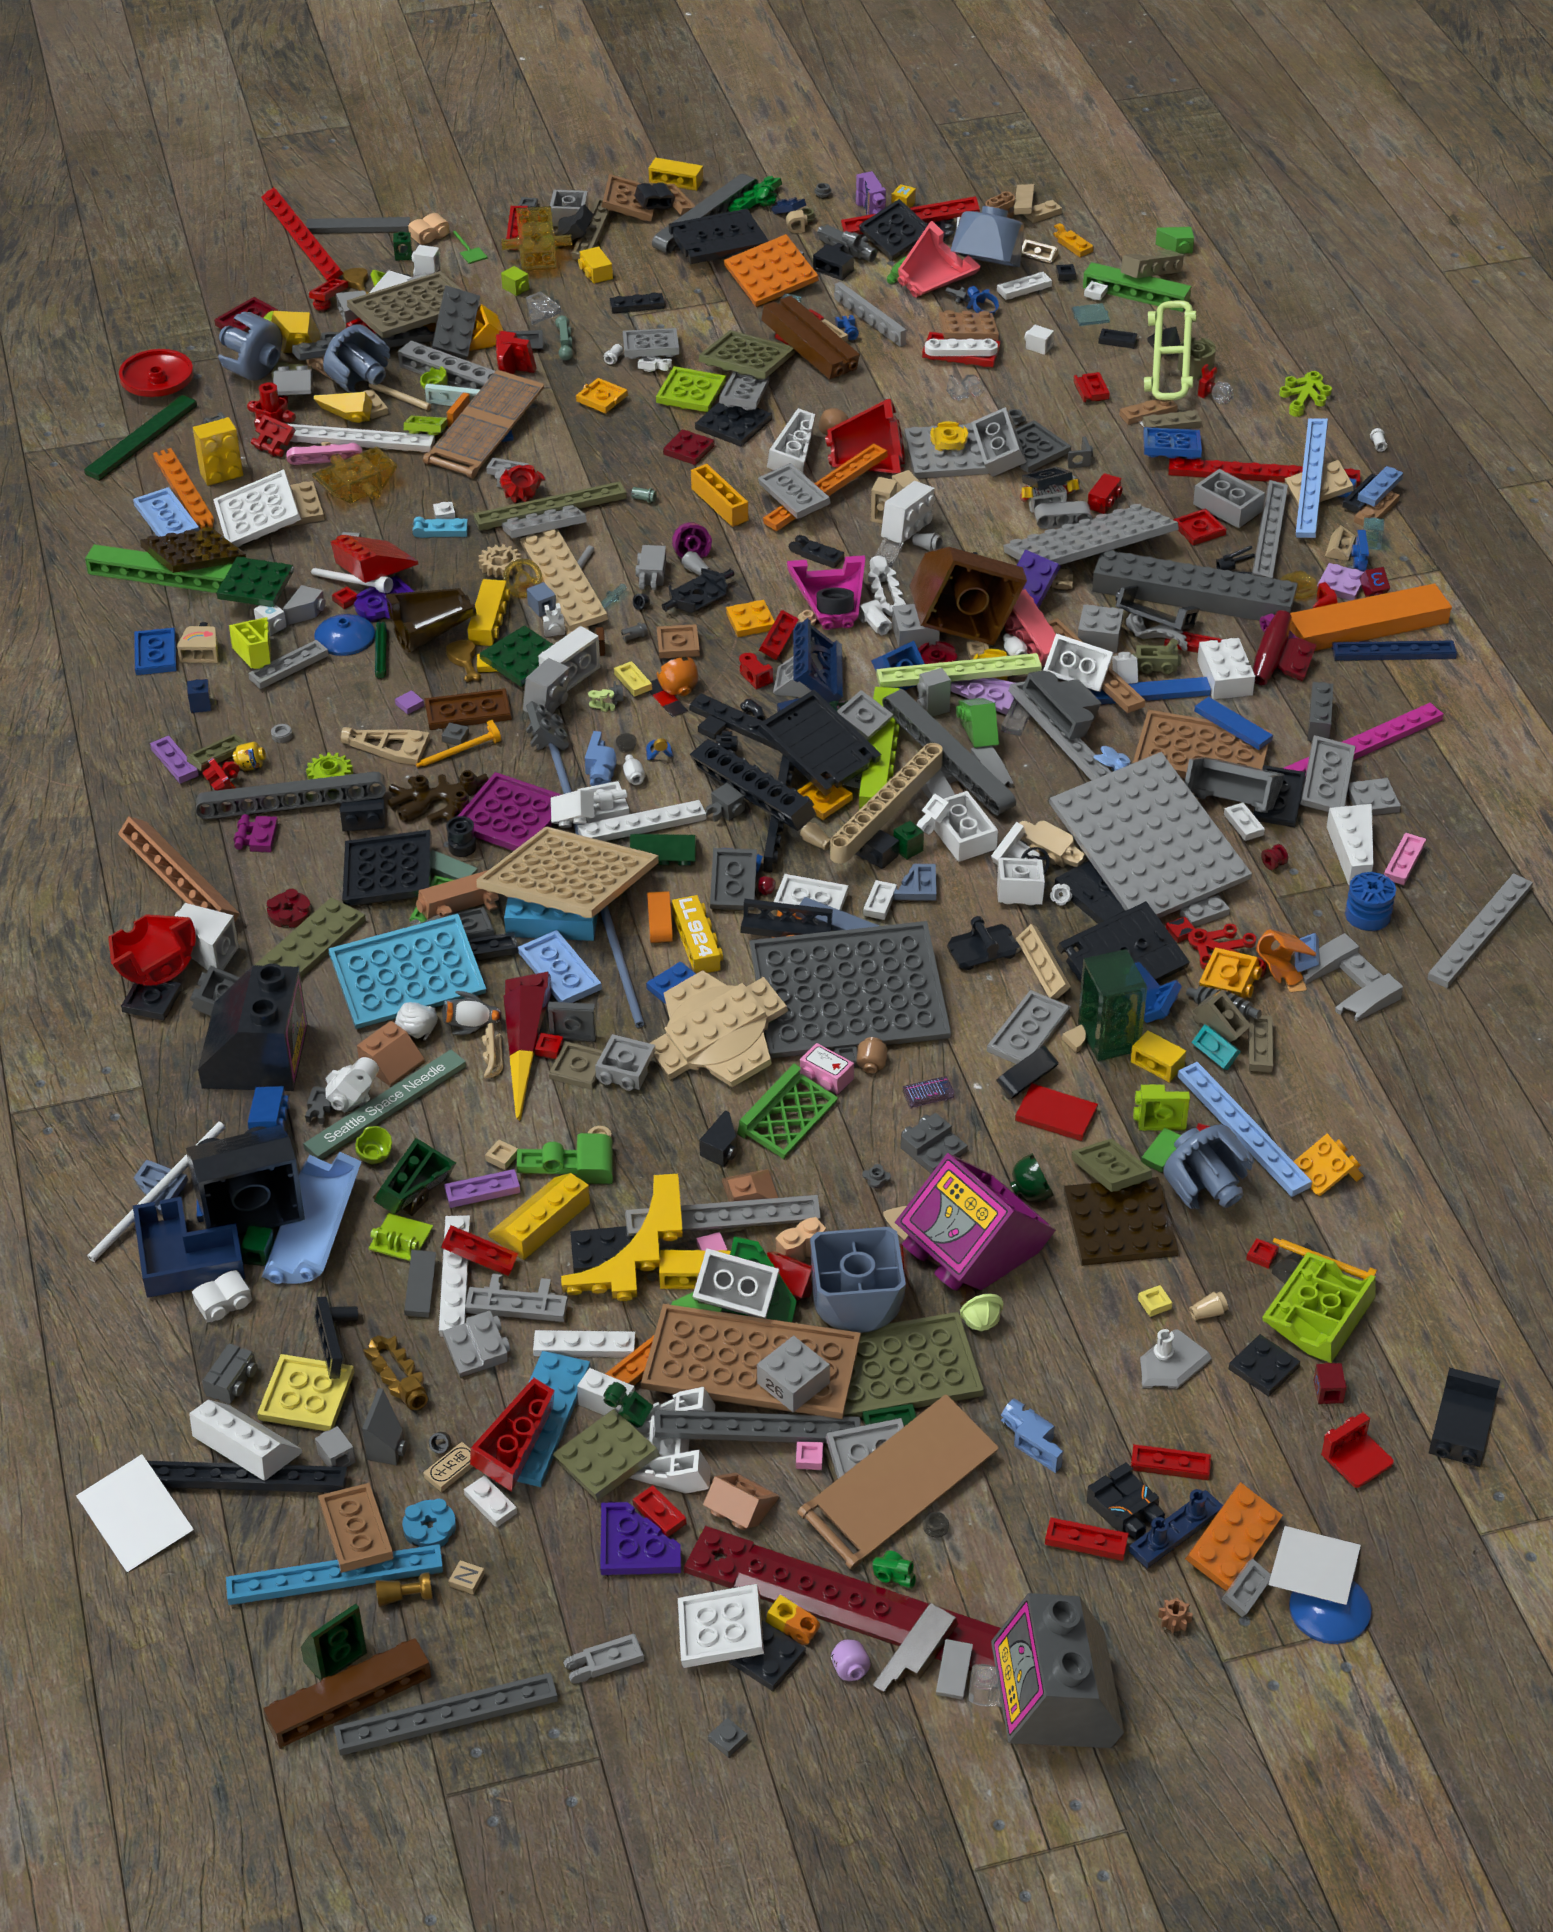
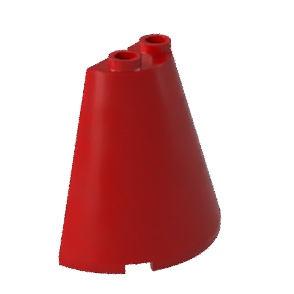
M891 398L827 430L828 436L825 437L827 447H831V454H828L830 466L838 468L872 444H876L887 450L888 457L867 471L893 474L904 472V467H901L902 464H905L903 436L899 419L893 414L896 413V408Z
M146 914L134 921V927L131 931L125 932L123 929H120L108 937L111 964L115 970L131 982L149 986L165 983L180 974L192 958L191 953L196 942L195 928L190 917Z

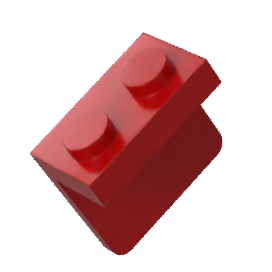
M1364 1412L1356 1417L1348 1418L1337 1429L1329 1430L1324 1436L1321 1453L1355 1488H1360L1393 1466L1394 1462L1393 1458L1367 1434L1370 1418Z

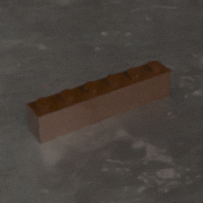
M416 1638L401 1642L386 1652L377 1653L360 1664L351 1665L345 1671L334 1676L325 1677L319 1683L308 1688H302L296 1691L295 1694L282 1700L272 1702L269 1706L263 1708L266 1723L280 1749L431 1678L430 1664Z

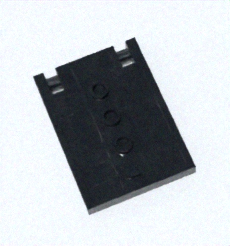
M748 209L669 224V233L673 234V239L684 256L688 257L690 265L735 256L769 241Z
M815 690L802 696L758 725V731L825 796L831 793L833 785L839 788L867 770L870 761L876 764L881 760L882 754Z
M1090 860L1055 878V885L1066 884L1070 887V893H1072L1071 901L1097 924L1125 911Z
M1147 901L1061 941L1057 946L1060 954L1067 953V964L1090 997L1093 995L1097 996L1098 1001L1096 1005L1100 1010L1124 999L1120 993V987L1134 963L1140 962L1156 982L1187 968L1190 963Z

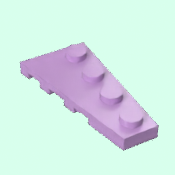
M996 678L951 682L952 692L968 699L985 698L995 703L996 711L1009 715L1016 701L1015 697L1008 691L1010 684H1014L1013 682Z

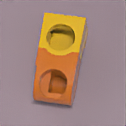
M781 1594L767 1612L766 1623L786 1635H790L796 1642L802 1645H808L820 1628V1623L816 1617Z

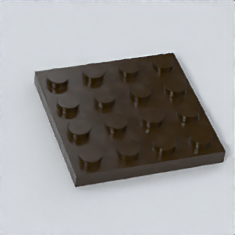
M205 527L199 531L186 530L184 533L179 534L167 533L166 536L159 537L153 535L148 536L147 539H140L141 548L172 573L233 564L237 557L246 558V554L211 527Z
M1152 1177L1139 1184L1113 1192L1100 1182L1064 1186V1196L1081 1266L1178 1256V1246L1159 1177Z

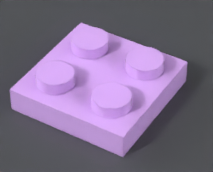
M1329 563L1319 583L1326 582L1335 591L1337 597L1351 601L1357 598L1362 588L1359 578L1364 572Z

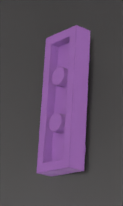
M170 736L150 743L151 750L179 783L199 776L198 769L187 762V756Z
M515 1169L444 1184L450 1208L520 1193V1185Z

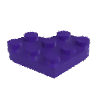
M394 576L391 578L393 587L390 593L379 592L375 587H370L357 594V600L354 603L355 611L369 622H376L382 617L390 619L386 594L414 591L399 577Z

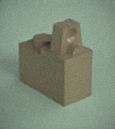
M1223 990L1207 997L1193 1010L1195 1015L1192 1018L1197 1024L1203 1023L1210 1026L1228 1042L1236 1040L1251 1026Z

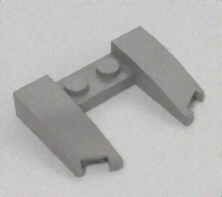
M992 745L971 748V754L1004 785L1007 784L1009 787H1013L1014 783ZM942 765L941 769L921 789L929 800L934 794L944 799L955 795L949 783L958 780Z
M1344 933L1319 948V965L1307 969L1308 974L1303 975V981L1307 984L1341 968L1362 989L1336 1006L1335 1012L1341 1015L1343 1011L1348 1009L1356 1013L1354 1020L1359 1021L1401 1000L1403 986L1389 973L1383 976L1358 953L1359 946Z

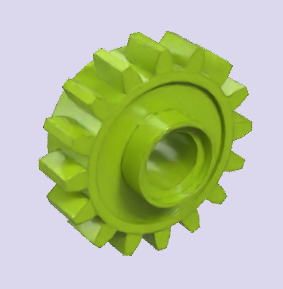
M330 752L327 753V756L319 754V759L312 758V763H308V768L306 769L308 780L353 774L350 759L346 760L345 755L339 757V753L331 756Z

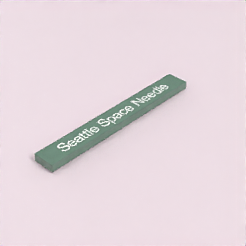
M452 1049L303 1143L304 1149L310 1155L320 1160L324 1159L361 1135L365 1128L377 1125L464 1069L466 1061Z

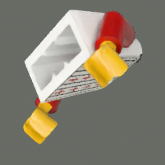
M1078 479L1067 481V485L1056 486L1054 484L1050 485L1049 489L1038 490V488L1027 485L1022 487L1020 500L1022 502L1028 501L1032 513L1035 507L1042 503L1066 502L1068 494L1080 489Z

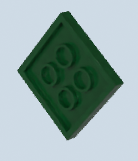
M237 557L216 592L217 599L274 607L294 572L293 565Z
M524 625L480 652V659L522 687L526 684V677L539 667L538 656L554 644Z

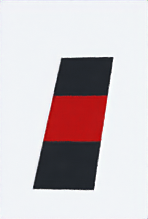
M658 679L650 681L652 683V690L648 692L671 717L688 711L674 695L663 690Z

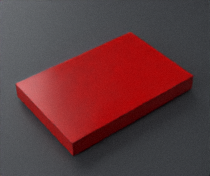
M1032 1083L1015 1115V1121L1082 1141L1097 1111L1098 1104Z

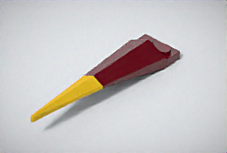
M548 971L505 980V995H503L515 1115L519 1121L522 1117L527 1083L539 1031L551 995V975Z

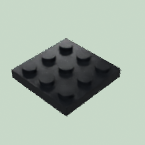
M898 199L861 223L859 230L888 258L894 260L914 247L928 225Z
M718 402L695 422V430L742 447L772 420V413L757 407L752 410H745L739 406L727 407Z

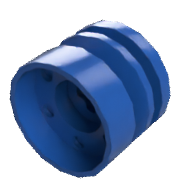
M1364 872L1356 875L1350 881L1345 910L1347 921L1360 930L1376 931L1385 928L1391 921L1396 893L1394 882L1389 877L1375 872Z

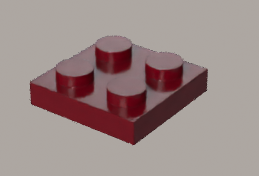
M682 429L663 448V455L696 465L715 446V440Z

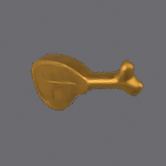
M351 268L343 272V280L348 282L349 287L358 289V291H365L366 294H369L364 287V283L368 280V272L365 268Z
M458 640L449 643L446 646L447 657L455 665L465 668L467 675L464 677V681H479L481 674L474 671L471 660L475 655L474 643L470 640Z

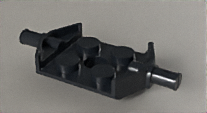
M701 568V575L673 590L671 585H669L670 600L661 605L662 609L667 612L674 607L693 613L728 595L726 580L735 575L734 571L730 568L723 573Z

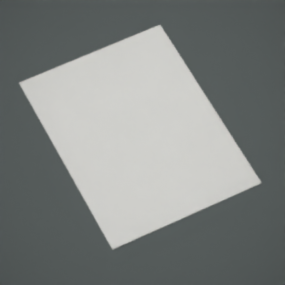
M142 1454L76 1495L126 1572H129L194 1530Z
M1285 1526L1268 1585L1346 1605L1361 1545Z

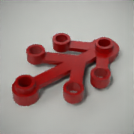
M1229 923L1222 930L1211 932L1200 928L1194 929L1188 935V942L1194 949L1198 950L1200 967L1205 969L1208 963L1203 961H1209L1211 958L1207 948L1213 951L1216 947L1237 952L1234 949L1253 948L1256 945V936L1253 933H1246L1242 939L1221 943L1214 941L1225 937L1228 939L1236 937L1237 927ZM1258 958L1259 966L1262 968L1261 978L1266 973V964L1261 958Z

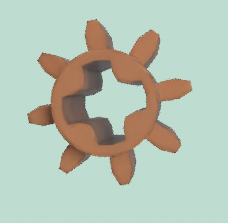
M1179 1598L1170 1601L1164 1600V1607L1159 1608L1158 1617L1162 1618L1161 1627H1166L1172 1633L1181 1629L1186 1631L1187 1623L1192 1622L1193 1614L1188 1612L1190 1604H1185Z

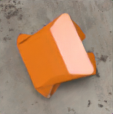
M1271 929L1261 936L1256 947V952L1269 967L1274 979L1281 983V978H1284L1289 986L1297 984L1304 979L1301 972H1298L1295 966L1289 963L1293 952L1316 956V953L1296 936ZM1277 940L1280 946L1272 950L1271 945Z

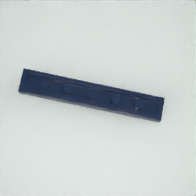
M1454 640L1332 643L1335 661L1456 659L1457 656Z

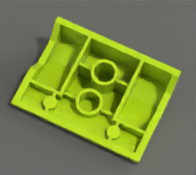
M1307 1252L1263 1315L1262 1320L1308 1355L1332 1363L1374 1300L1376 1276L1370 1275L1362 1281L1344 1275L1334 1261Z

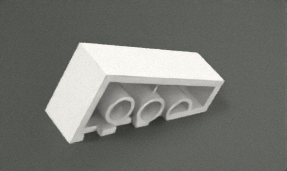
M799 408L796 410L770 448L767 468L776 470L791 463L800 472H804L815 414Z
M1372 804L1329 808L1327 830L1347 883L1350 885V881L1356 875L1372 872L1373 869Z

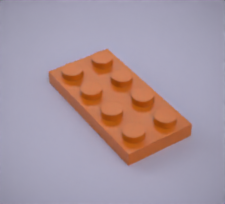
M1240 1482L1185 1560L1227 1592L1246 1563L1258 1552L1283 1514Z

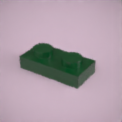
M913 1404L862 1412L864 1426L901 1418L905 1427L916 1418Z

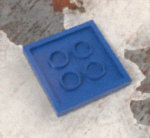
M1148 427L1143 429L1144 455L1149 457H1158L1160 455L1167 456L1168 458L1180 456L1187 459L1201 457L1200 430Z

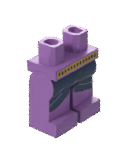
M872 171L856 174V204L858 206L863 205L866 215L877 214L885 208V188H882Z

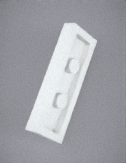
M1044 272L999 284L997 285V292L1005 300L1013 299L1017 296L1027 295L1031 292L1051 287L1052 280Z

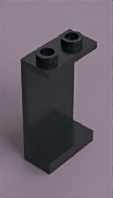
M1138 586L1122 587L1116 594L1115 601L1117 603L1115 607L1179 630L1193 628L1200 609L1195 606L1179 608L1177 617L1135 603L1134 600Z
M1449 1367L1429 1454L1459 1461L1466 1465L1480 1467L1500 1380Z

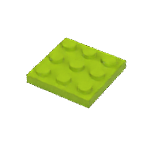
M674 366L656 395V403L708 412L726 383V376Z

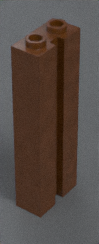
M792 295L780 299L778 304L774 301L764 305L761 320L829 380L857 369L860 354Z

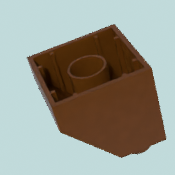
M946 547L924 554L909 586L920 626L994 646L1027 582L1023 567L956 548Z

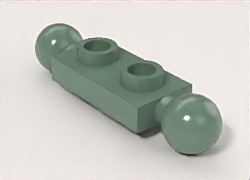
M561 315L555 321L556 327L560 329L561 348L558 354L562 360H569L573 356L571 328L569 327L570 321L568 317Z

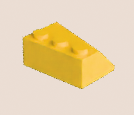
M273 312L271 322L275 323L281 331V351L283 353H293V345L313 343L320 340L321 334L309 312Z

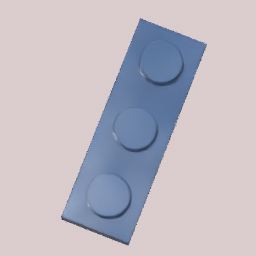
M1386 466L1358 494V500L1375 507L1403 479V472Z

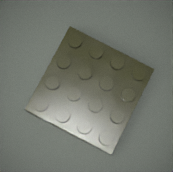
M729 330L699 354V362L705 363L707 366L721 367L726 371H736L741 375L755 376L756 379H766L795 354V349L790 345Z

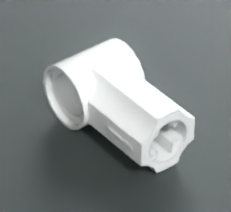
M873 600L860 605L858 615L862 623L868 622L874 631L881 636L887 634L892 628V622L883 613L880 602Z

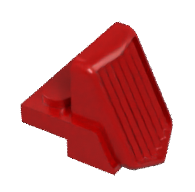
M499 331V334H496L498 370L514 374L516 370L530 373L536 371L537 367L530 340L519 339L514 332Z

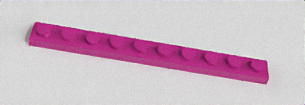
M1428 703L1349 738L1342 743L1355 746L1353 760L1442 721L1444 714L1433 704ZM1309 757L1286 766L1284 769L1306 772Z

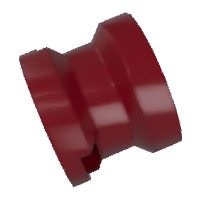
M1276 844L1272 849H1265L1261 853L1263 864L1269 870L1276 869L1278 865L1286 864L1289 859L1286 849L1281 844Z

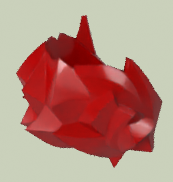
M517 465L509 470L505 469L499 482L503 488L505 498L511 497L512 501L516 503L519 499H522L524 502H528L530 498L533 499L536 489L546 479L532 465Z

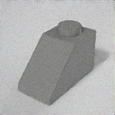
M301 585L283 608L286 624L290 625L316 618L325 608L326 601L323 596V590Z

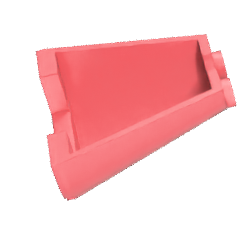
M933 221L928 224L898 269V282L902 286H906L915 298L972 276L981 268L969 255L962 260L957 254L951 252V249L943 242L944 232Z

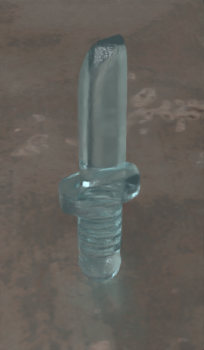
M620 584L612 592L608 591L606 593L607 597L601 602L604 609L613 601L617 602L619 600V596L627 589L625 584Z

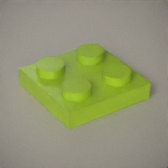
M411 415L404 422V430H408L411 434H419L420 431L428 432L427 434L438 435L448 425L447 418Z

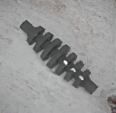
M1200 986L1197 989L1189 987L1186 995L1193 997L1194 1002L1199 1005L1207 997L1221 991V989ZM1223 990L1246 1020L1250 1017L1256 1019L1261 1017L1262 1011L1255 1009L1252 1002Z

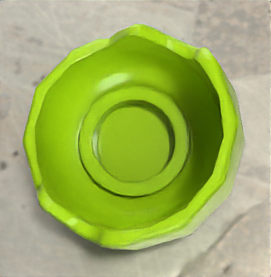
M441 366L437 370L431 367L429 372L424 373L420 377L422 388L425 390L426 384L447 386L448 375L445 368Z
M379 1126L365 1128L360 1137H357L355 1143L356 1155L362 1161L372 1165L385 1161L392 1149V1136L386 1129Z

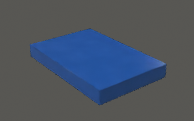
M175 628L134 632L136 675L177 671Z

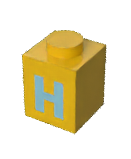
M900 184L891 194V204L900 199L906 206L911 208L915 204L916 188Z

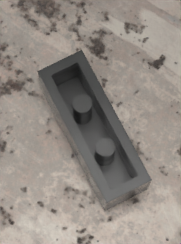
M1325 682L1312 683L1307 741H1312L1314 735L1329 739L1333 684Z

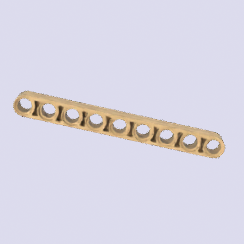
M937 743L925 745L830 839V859L834 863H846L941 769L943 754L941 745Z

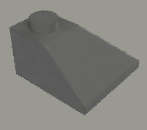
M378 1388L362 1428L367 1460L397 1465L400 1456L405 1455L407 1441L404 1440L403 1430L384 1389Z

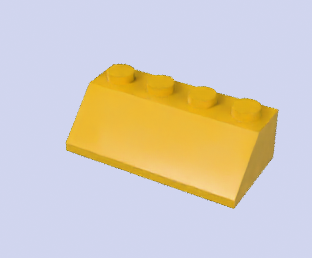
M572 1173L554 1177L491 1230L488 1236L503 1247L518 1253V1257L525 1260L590 1204L589 1185Z

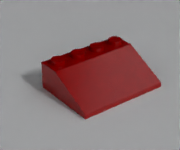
M340 535L335 540L330 541L336 564L364 583L419 565L416 559L389 541L351 535Z

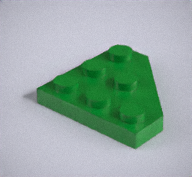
M734 1237L730 1255L774 1267L758 1241ZM780 1274L777 1278L766 1319L792 1323L797 1301ZM722 1308V1311H724V1312L733 1313V1314H738V1315H743V1316H750V1315H746V1314H743V1313H739V1312H736V1311H732V1310H729V1309Z

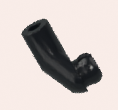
M745 699V702L740 704L742 711L744 710L745 713L751 710L755 718L762 721L765 720L762 707L753 700Z

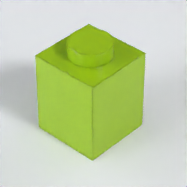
M515 266L501 273L503 289L515 296L529 290L528 273Z

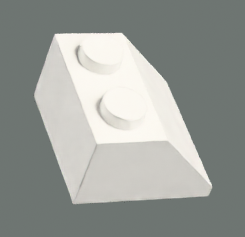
M998 857V902L1005 904L1023 903L1026 905L1042 904L1045 883L1042 860Z

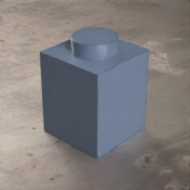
M544 582L527 588L528 605L539 617L546 615L544 605H548L551 611L556 609V595Z

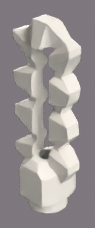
M882 556L873 557L870 560L868 582H873L871 591L875 593L874 600H878L882 610L889 616H892L893 606L906 605L903 600V593L899 590L896 572L888 566L886 558ZM888 581L894 605L886 602L880 582Z

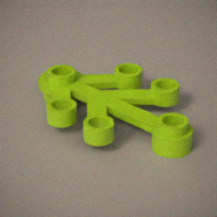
M1311 371L1305 374V377L1298 379L1293 376L1286 377L1285 386L1280 387L1279 395L1287 398L1300 393L1298 399L1294 400L1289 406V414L1291 416L1300 417L1304 414L1303 404L1308 395L1315 401V405L1325 406L1326 397L1331 395L1332 387L1322 383L1323 376L1319 372ZM1306 384L1304 386L1295 387L1296 385ZM1313 387H1317L1320 390L1321 395H1319Z

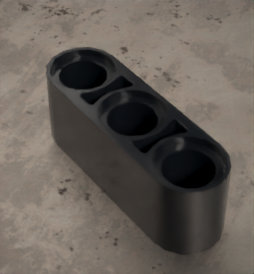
M1043 1045L1003 1073L996 1081L1009 1098L1012 1099L1031 1086L1032 1083H1035L1052 1071L1059 1062L1049 1049Z

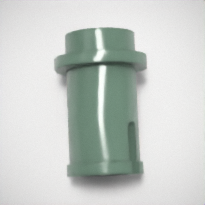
M633 487L631 492L635 493L631 495L632 499L645 500L648 503L655 502L657 498V491L653 488Z

